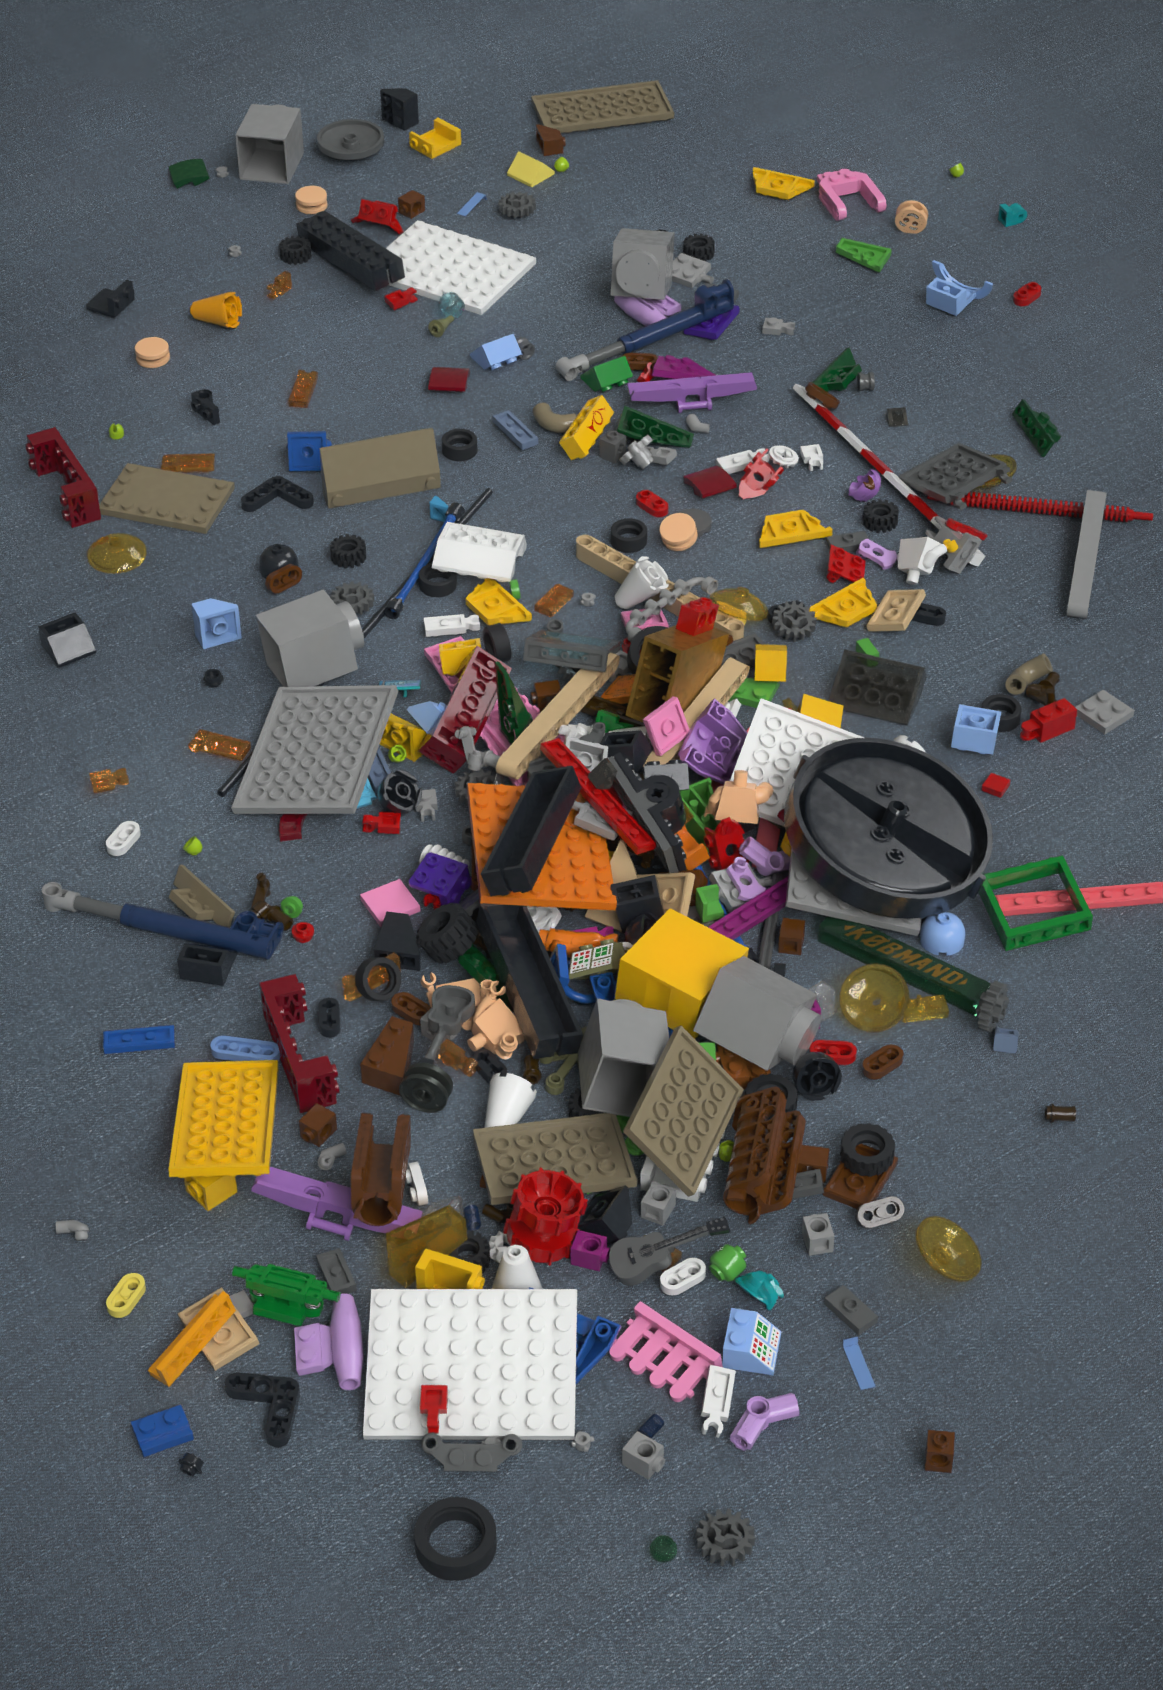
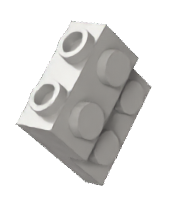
M567 736L564 744L597 780L599 778L604 779L605 777L600 773L599 769L602 761L607 758L608 746Z

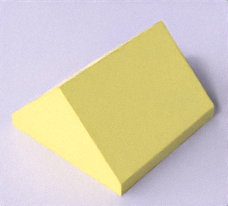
M519 151L507 172V176L530 187L555 174V171L544 163Z

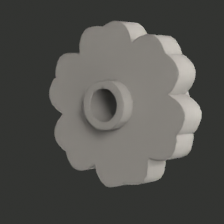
M647 435L638 443L635 440L627 447L629 451L619 461L625 465L632 460L637 467L640 466L643 470L654 460L651 457V452L646 448L653 439Z

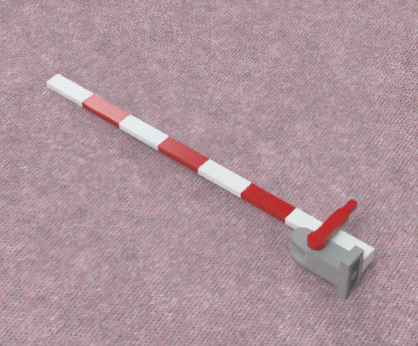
M798 384L794 385L793 389L939 529L937 534L926 530L925 534L929 538L943 544L945 539L956 541L958 549L952 553H948V551L945 553L949 556L943 564L947 569L961 573L967 563L975 566L980 565L985 555L978 547L982 540H985L988 536L986 533L951 518H948L946 521L939 517L838 418L824 407L817 398L814 400L807 396L805 387Z

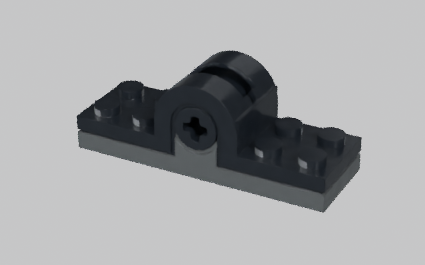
M620 752L615 754L614 758L611 756L605 759L613 788L626 808L633 812L632 817L656 842V847L653 850L667 872L679 873L678 871L685 870L684 860L687 857L682 849L683 842L678 834L674 835L682 830L686 822V812L677 782L665 775H654L642 780L638 773L634 774L631 761L628 758L624 759Z

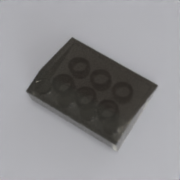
M844 649L828 701L843 705V711L908 726L923 691L927 678L924 667Z

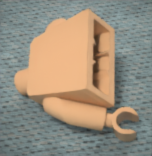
M736 770L734 771V781H725L724 786L718 787L711 795L704 817L707 814L714 815V820L722 821V819L730 817L737 822L758 824V804L769 800L773 795V787L768 782H762L759 786L755 783H747L748 772Z
M431 972L430 979L432 982H426L423 975L421 985L428 990L426 994L432 1008V995L435 991L433 985L436 982V976ZM472 978L436 985L435 987L437 989L441 986L453 985L472 991L475 995L476 1011L485 995L491 993L490 985L493 981L487 979L479 984ZM474 1014L463 1023L462 1027L464 1030L472 1029Z
M493 981L490 985L491 993L485 995L475 1011L472 1019V1033L474 1036L468 1039L467 1043L474 1052L484 1047L494 1055L497 1054L501 1059H509L518 1044L524 1042L525 1037L515 1015L500 998L496 1000L497 996H501L506 992V988L503 986L499 992H496L495 987L499 981Z

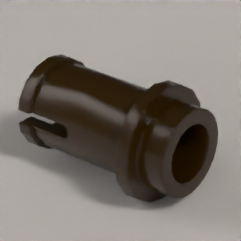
M532 1054L524 1058L525 1071L523 1072V1078L534 1085L539 1082L542 1074L539 1070V1059H534Z
M1050 1104V1106H1045V1120H1050V1123L1054 1121L1075 1122L1076 1108L1075 1106H1054V1104Z

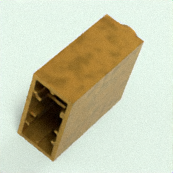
M675 625L645 636L626 716L643 722L646 716L672 697L679 699L684 713L721 668L729 633L714 627L712 630L692 636L677 630Z

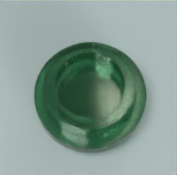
M661 1535L656 1537L651 1543L650 1554L658 1562H669L677 1555V1545L671 1537Z

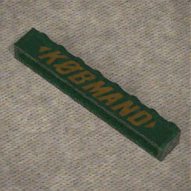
M827 916L819 925L818 942L977 1017L976 1012L980 1003V997L983 992L986 993L987 989L989 990L991 983L865 924Z

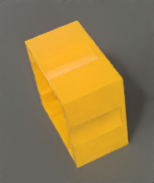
M670 908L620 958L615 999L632 1000L646 1008L666 1011L669 1028L674 1030V1028L682 1026L696 1039L699 1034L693 1031L720 968L743 956L748 957L749 948Z

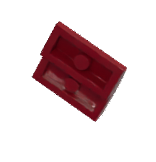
M433 367L428 390L465 392L470 369Z
M717 465L683 476L684 483L692 486L694 494L701 498L737 488L733 478Z

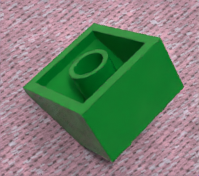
M622 356L597 365L580 377L594 392L602 390V393L613 389V385L617 384L620 387L627 384L628 379L633 377L626 357Z

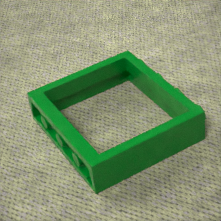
M1063 855L984 874L986 879L978 893L1005 951L1091 930L1093 915ZM1059 874L1077 912L1010 929L992 890Z

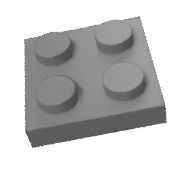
M1105 690L1098 692L1075 707L1079 718L1103 734H1107L1134 716L1132 708Z

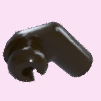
M486 1204L483 1207L482 1215L497 1223H504L507 1218L510 1219L513 1204H507L504 1210Z

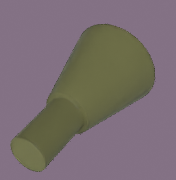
M449 315L443 319L432 320L428 326L430 333L435 337H441L448 325L454 321V317Z

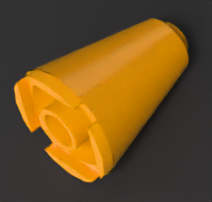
M227 292L194 301L190 306V314L196 320L227 328H236L240 324V322H237L238 317H242V304L239 296H235V292Z

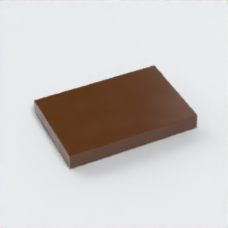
M858 1144L855 1148L856 1152L863 1156H875L880 1152V1150L864 1144ZM894 1156L893 1164L889 1166L886 1172L884 1171L878 1176L873 1175L872 1177L852 1173L841 1161L824 1188L823 1196L855 1209L862 1204L875 1201L898 1164V1157Z

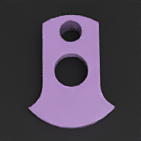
M869 539L863 540L856 551L857 556L862 554V559H871L878 563L882 570L891 568L897 559L895 550H887ZM873 551L881 553L882 556L875 555Z
M735 858L734 863L727 868L726 872L739 892L737 899L750 901L766 890L755 879L745 858ZM740 878L747 879L750 885L742 884Z

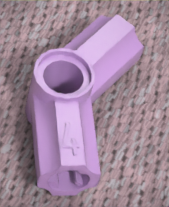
M751 836L746 838L739 848V853L755 864L758 872L763 876L789 870L790 857L784 851L771 852Z
M789 1393L769 1399L761 1396L750 1398L747 1402L746 1411L730 1435V1441L734 1443L736 1448L743 1451L746 1449L751 1450L761 1431L766 1429L769 1423L799 1416L795 1394Z

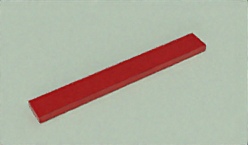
M559 738L540 744V750L556 768L573 766L582 787L579 793L636 855L655 849L656 842Z

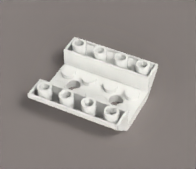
M447 522L437 541L432 568L438 569L441 572L450 571L456 572L459 575L477 576L480 579L490 578L496 579L499 582H510L515 571L516 557L523 556L526 550L525 535Z

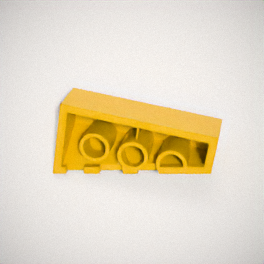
M391 713L380 745L388 749L395 745H401L406 750V758L415 762L423 755L418 750L427 733L424 729Z

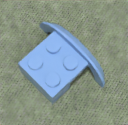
M934 260L932 261V267L937 277L926 287V304L957 316L973 299L986 297L991 292L993 283L985 281L984 286L980 288L966 286L951 277L944 264Z

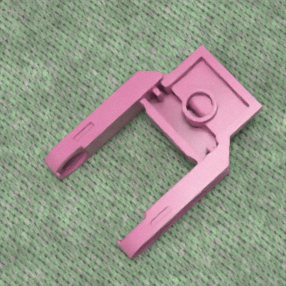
M840 169L839 171L825 172L817 175V182L820 186L818 198L836 221L844 220L847 217L846 206L839 196L857 193L858 191L877 213L886 211L884 195L867 174L857 171L853 172L849 169Z

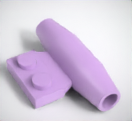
M667 295L664 300L615 296L614 298L615 303L628 316L644 326L665 319L664 315L671 316L681 311V304Z
M341 1294L338 1303L333 1301L330 1326L315 1323L294 1328L296 1369L298 1375L301 1376L324 1371L325 1368L334 1364L340 1388L354 1390L361 1383L364 1358L361 1322L354 1297L350 1294Z

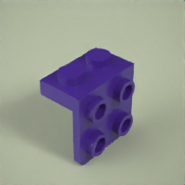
M435 853L426 854L409 880L410 887L439 896L441 906L449 903L459 904L462 894L471 885L467 864Z

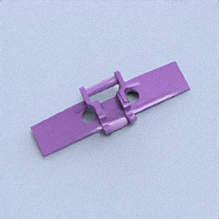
M752 372L627 383L631 401H675L678 413L688 409L707 408V410H712L711 398L757 390ZM698 394L699 401L685 402L687 395Z
M270 1167V1174L256 1177L251 1190L287 1206L309 1212L310 1215L306 1229L311 1230L312 1227L329 1231L345 1236L344 1240L347 1241L350 1239L354 1226L414 1239L423 1211L402 1205L397 1220L384 1226L367 1225L358 1218H353L350 1187L329 1181L324 1183ZM326 1210L340 1213L343 1215L342 1224L344 1225L320 1218H323Z

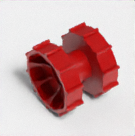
M541 1167L539 1171L532 1172L526 1176L522 1174L518 1188L513 1190L510 1202L513 1204L511 1217L506 1219L503 1233L507 1234L510 1246H523L528 1251L531 1261L547 1263L549 1266H551L552 1262L559 1261L564 1257L569 1258L571 1246L577 1231L580 1230L577 1228L580 1216L585 1214L588 1200L584 1199L583 1191L581 1190L582 1184L576 1183L572 1178L565 1175L564 1171L543 1170Z

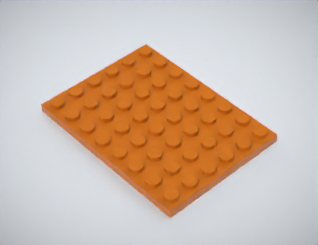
M483 783L467 784L480 903L616 910L617 900L616 896L612 895L611 884L614 883L606 838L574 825L575 817L579 813V811L571 809L533 889L525 893H513L512 891L505 896H490L481 872L525 786ZM580 793L575 800L582 804L587 802Z

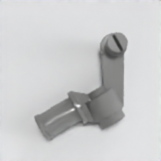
M464 726L460 730L455 731V737L462 739L469 769L480 771L484 766L496 768L500 758L499 755L493 754L491 750L485 752L475 750L473 736L476 735L475 728Z

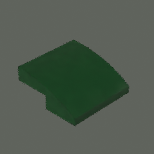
M203 159L185 160L169 166L174 185L177 189L190 182L197 186L210 179Z

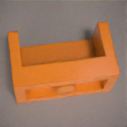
M685 824L682 830L674 834H678L683 842L682 849L687 857L684 860L686 870H693L710 858L706 846L703 843L698 844L687 831Z

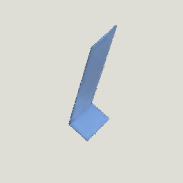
M477 192L457 214L466 216L482 198L487 200L486 195Z
M858 1337L844 1339L843 1348L860 1389L876 1387L859 1348Z

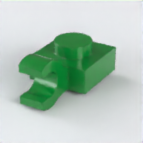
M602 709L597 713L596 722L605 724V733L634 727L632 724L619 722V715Z

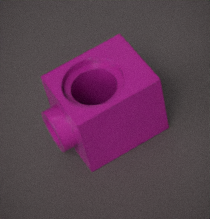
M578 1230L571 1246V1265L600 1272L603 1262L607 1263L609 1259L610 1248L607 1247V1237Z

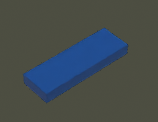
M174 1025L103 1031L104 1054L175 1048Z

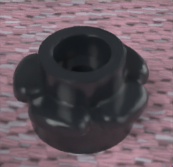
M209 669L205 672L203 680L205 685L215 688L222 683L224 677L218 669Z
M185 1453L183 1458L178 1460L181 1465L180 1470L185 1474L194 1476L195 1473H202L201 1468L204 1462L197 1456Z

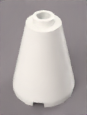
M647 556L639 558L615 594L617 606L622 609H630L664 591L669 585L666 584L668 576L664 569L656 561L653 563L648 561L649 557Z
M500 1073L493 1075L490 1081L484 1128L518 1124L536 1097L537 1091L536 1089L534 1091L531 1089L532 1084L524 1078L507 1073L506 1077H499Z
M520 1245L507 1247L503 1252L492 1289H529V1287L542 1289L526 1248Z

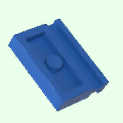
M181 1405L131 1422L132 1430L143 1457L194 1440L193 1432L190 1429Z

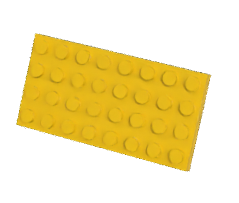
M278 1060L183 1063L169 1162V1177L186 1178L191 1176L212 1177L222 1175L233 1177L237 1175L260 1176L270 1174L279 1071Z

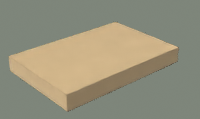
M888 590L867 624L868 632L905 631L926 596L925 590Z
M220 1288L178 1313L183 1325L186 1327L214 1294L219 1296L224 1290ZM236 1307L233 1315L201 1350L215 1371L260 1344Z

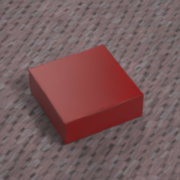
M990 773L982 784L981 791L1001 798L1009 788L1011 780Z

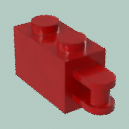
M1063 698L1030 712V720L1021 724L1023 731L1020 733V738L1024 741L1036 738L1042 743L1075 729L1077 709L1067 699Z

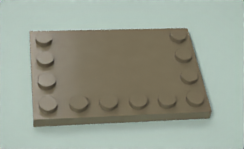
M127 463L99 504L101 515L207 534L234 491L235 485L234 482Z
M682 1026L674 1028L623 1132L688 1197L695 1195L744 1089Z
M603 1113L473 1129V1140L491 1205L510 1203L513 1190L518 1188L521 1175L524 1174L526 1176L532 1172L539 1171L540 1167L543 1170L564 1171V1174L572 1178L576 1183L582 1184L581 1190L583 1193L607 1191L625 1185L628 1188L637 1187V1178L616 1114Z

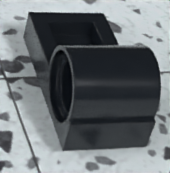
M203 389L191 393L192 409L211 424H219V407L213 403L212 392Z

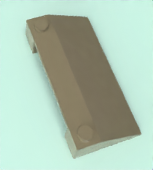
M433 428L319 448L323 496L328 509L441 488L440 469Z

